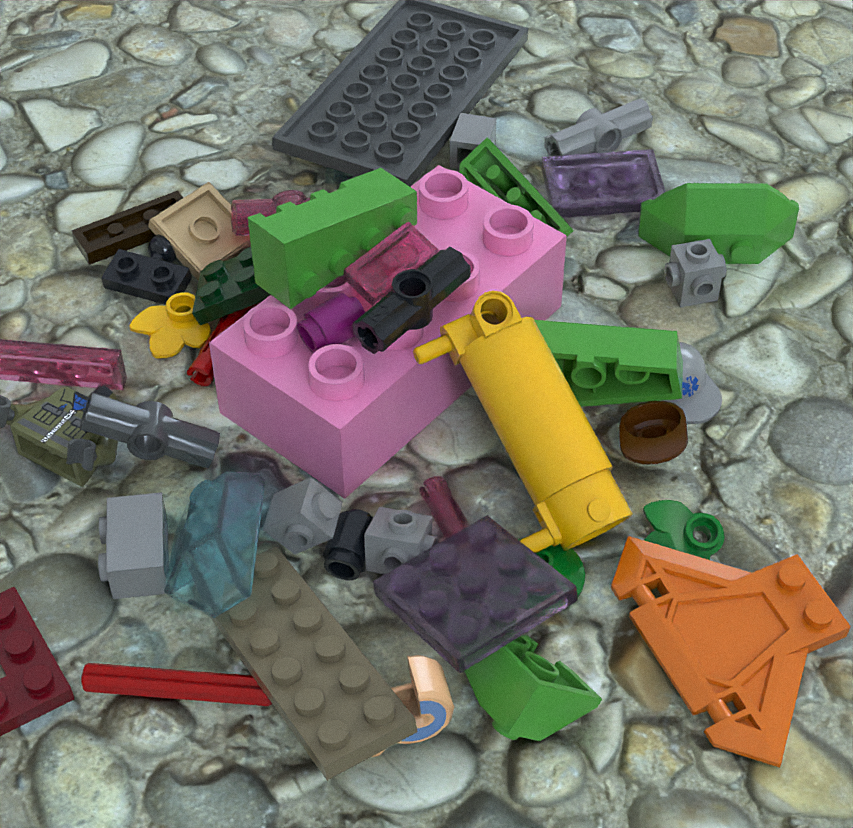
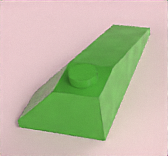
M429 575L425 584L478 703L492 717V726L497 732L511 740H517L519 737L541 741L598 707L602 698L572 669L561 661H557L553 665L545 658L534 652L538 646L536 641L528 635H522L516 630L502 625L503 616L463 584Z

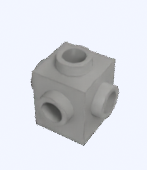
M710 239L672 245L670 261L665 264L664 271L666 282L671 288L679 306L686 307L718 301L721 280L726 276L727 269L723 255L717 253Z
M379 507L364 534L366 571L419 581L427 563L433 564L437 556L439 539L438 536L432 535V516L417 514L408 510Z

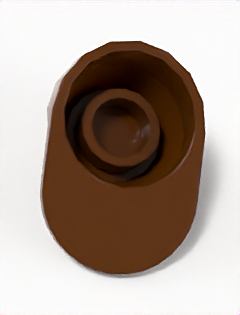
M648 401L627 410L621 417L619 424L620 449L623 456L634 463L647 465L667 462L679 456L688 444L687 421L683 409L667 401Z

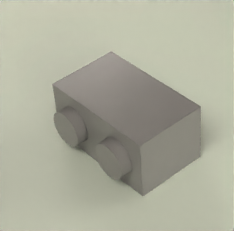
M162 492L107 498V516L99 517L101 544H106V553L99 554L98 556L101 582L109 581L113 599L169 594L168 519Z

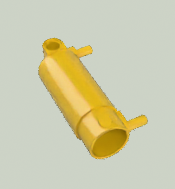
M494 290L483 293L478 297L471 314L441 326L440 337L413 349L414 358L421 365L446 353H449L455 366L461 364L535 507L532 510L542 529L514 543L513 548L518 558L525 559L551 545L556 546L560 544L563 551L572 549L618 526L633 515L610 472L613 468L537 324L533 317L521 318L516 306L508 295Z

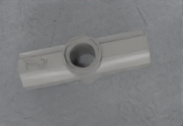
M641 98L605 113H602L597 108H592L585 111L578 118L576 125L546 136L544 148L548 153L549 160L555 166L593 151L600 156H606L619 147L622 139L651 128L653 116L650 113L649 105Z

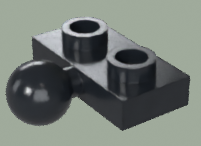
M157 234L150 240L148 245L150 257L118 249L102 275L101 280L106 289L166 305L167 300L172 295L185 292L192 279L190 268L172 263L177 259L172 245L164 236Z

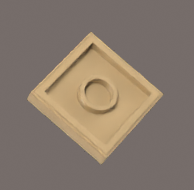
M207 182L149 220L148 227L155 235L160 234L170 242L178 260L185 267L190 268L192 275L198 281L200 271L211 262L217 260L224 262L238 256L243 250L251 247L248 222L210 182Z

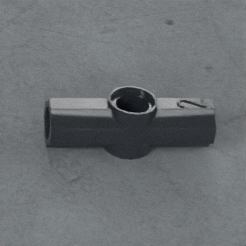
M449 246L446 250H440L417 270L409 269L398 273L393 278L392 291L353 322V334L359 339L362 347L371 353L376 354L378 351H385L408 330H417L429 325L433 318V309L470 278V265L465 261L461 252Z

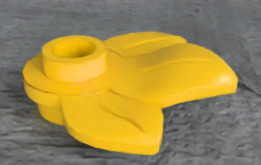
M186 292L172 295L167 300L166 306H150L146 308L129 325L130 331L150 336V352L154 358L173 357L182 350L185 344L193 348H201L210 336V325L206 323L200 326L192 314L195 296Z

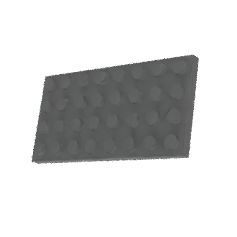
M399 0L272 137L273 150L356 177L382 168L411 187L452 136L460 113L469 114L527 42L529 28L429 0Z

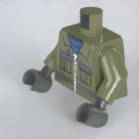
M99 385L93 391V393L118 400L114 392L106 386ZM62 387L47 398L23 405L11 404L8 398L0 395V428L5 427L6 424L10 425L18 454L81 487L88 482L98 466L110 465L116 460L117 440L79 428L89 396L87 397L69 387Z

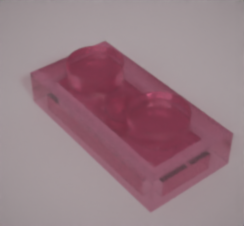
M408 221L345 268L343 279L373 306L378 300L392 291V281L398 273L409 269L417 270L438 253V248Z

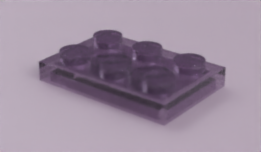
M653 149L542 157L541 169L549 203L563 218L640 212L641 202L648 199L654 200L666 192Z

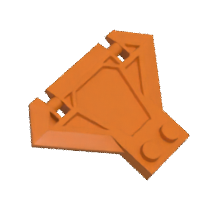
M628 536L611 584V589L618 600L633 597L639 606L629 612V617L692 715L708 712L715 724L706 728L704 734L713 747L780 768L807 654L847 637L851 626L798 554L751 573ZM657 588L662 596L655 598L651 590ZM732 701L739 712L732 714L726 704Z

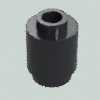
M352 509L339 514L333 539L327 541L323 552L325 559L324 568L332 576L343 580H355L359 577L360 573L366 570L364 534L373 519L368 512Z

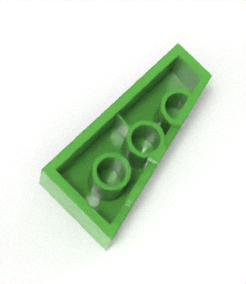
M378 168L341 182L338 190L328 193L322 189L311 193L310 201L296 206L290 201L277 206L276 213L265 217L263 214L258 213L248 217L255 283L289 309H292L305 299L314 296L318 290L339 276L345 275L351 268L370 255L379 252L382 247L401 234L410 231L417 224V191L384 169Z

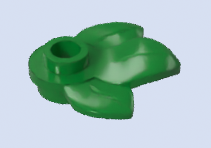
M674 500L651 502L643 508L647 520L655 530L644 541L708 560L720 550L724 543L725 534L723 527L718 519L710 514H693L683 503ZM693 532H703L707 536L708 541L705 543L698 542L694 539Z

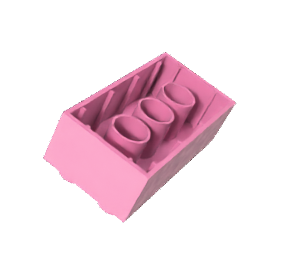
M440 165L425 174L411 186L412 189L417 191V224L410 231L401 234L382 247L379 252L370 255L351 268L345 275L339 276L318 290L314 296L305 299L292 309H289L272 295L268 296L209 342L220 413L344 499L472 386L461 364L455 366L449 353L421 365L414 358V348L440 337L441 326L471 314L478 297L488 291H501L508 295L516 306L521 318L533 317L534 320L545 321L561 307L567 235L534 218L526 209L511 205L467 181L461 173L446 169ZM449 246L461 252L465 261L470 265V278L433 309V318L429 325L417 330H408L383 352L371 353L363 348L359 339L354 336L343 344L327 345L312 353L299 335L297 323L304 320V314L339 293H344L349 298L352 296L357 298L365 312H367L392 291V281L398 273L409 269L417 270L440 250H446Z

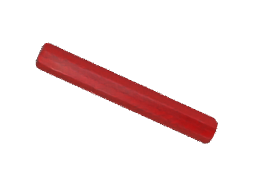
M87 663L84 666L81 677V684L86 692L257 706L272 705L252 675Z

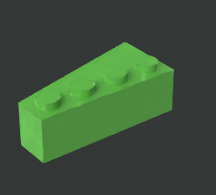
M534 320L580 407L682 399L683 359L677 331Z

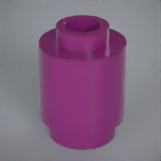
M339 293L305 313L304 320L297 323V329L304 344L314 353L324 346L343 344L355 336L353 334V322L361 317L365 310L354 296L349 298L346 294Z

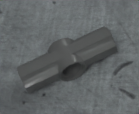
M93 392L90 393L79 427L81 430L127 443L129 452L140 459L157 460L166 455L208 469L214 460L220 439V433L173 418L171 409L160 402L144 401L134 406Z

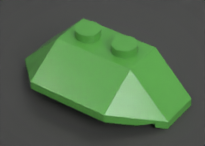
M488 137L460 163L459 173L467 181L511 205L526 209L534 218L562 232L567 237L574 231Z
M685 183L664 192L654 200L648 199L641 202L638 237L669 257L672 245L710 239L717 253L723 255L726 264H759L793 238L799 204L794 200H789L783 193L767 183Z

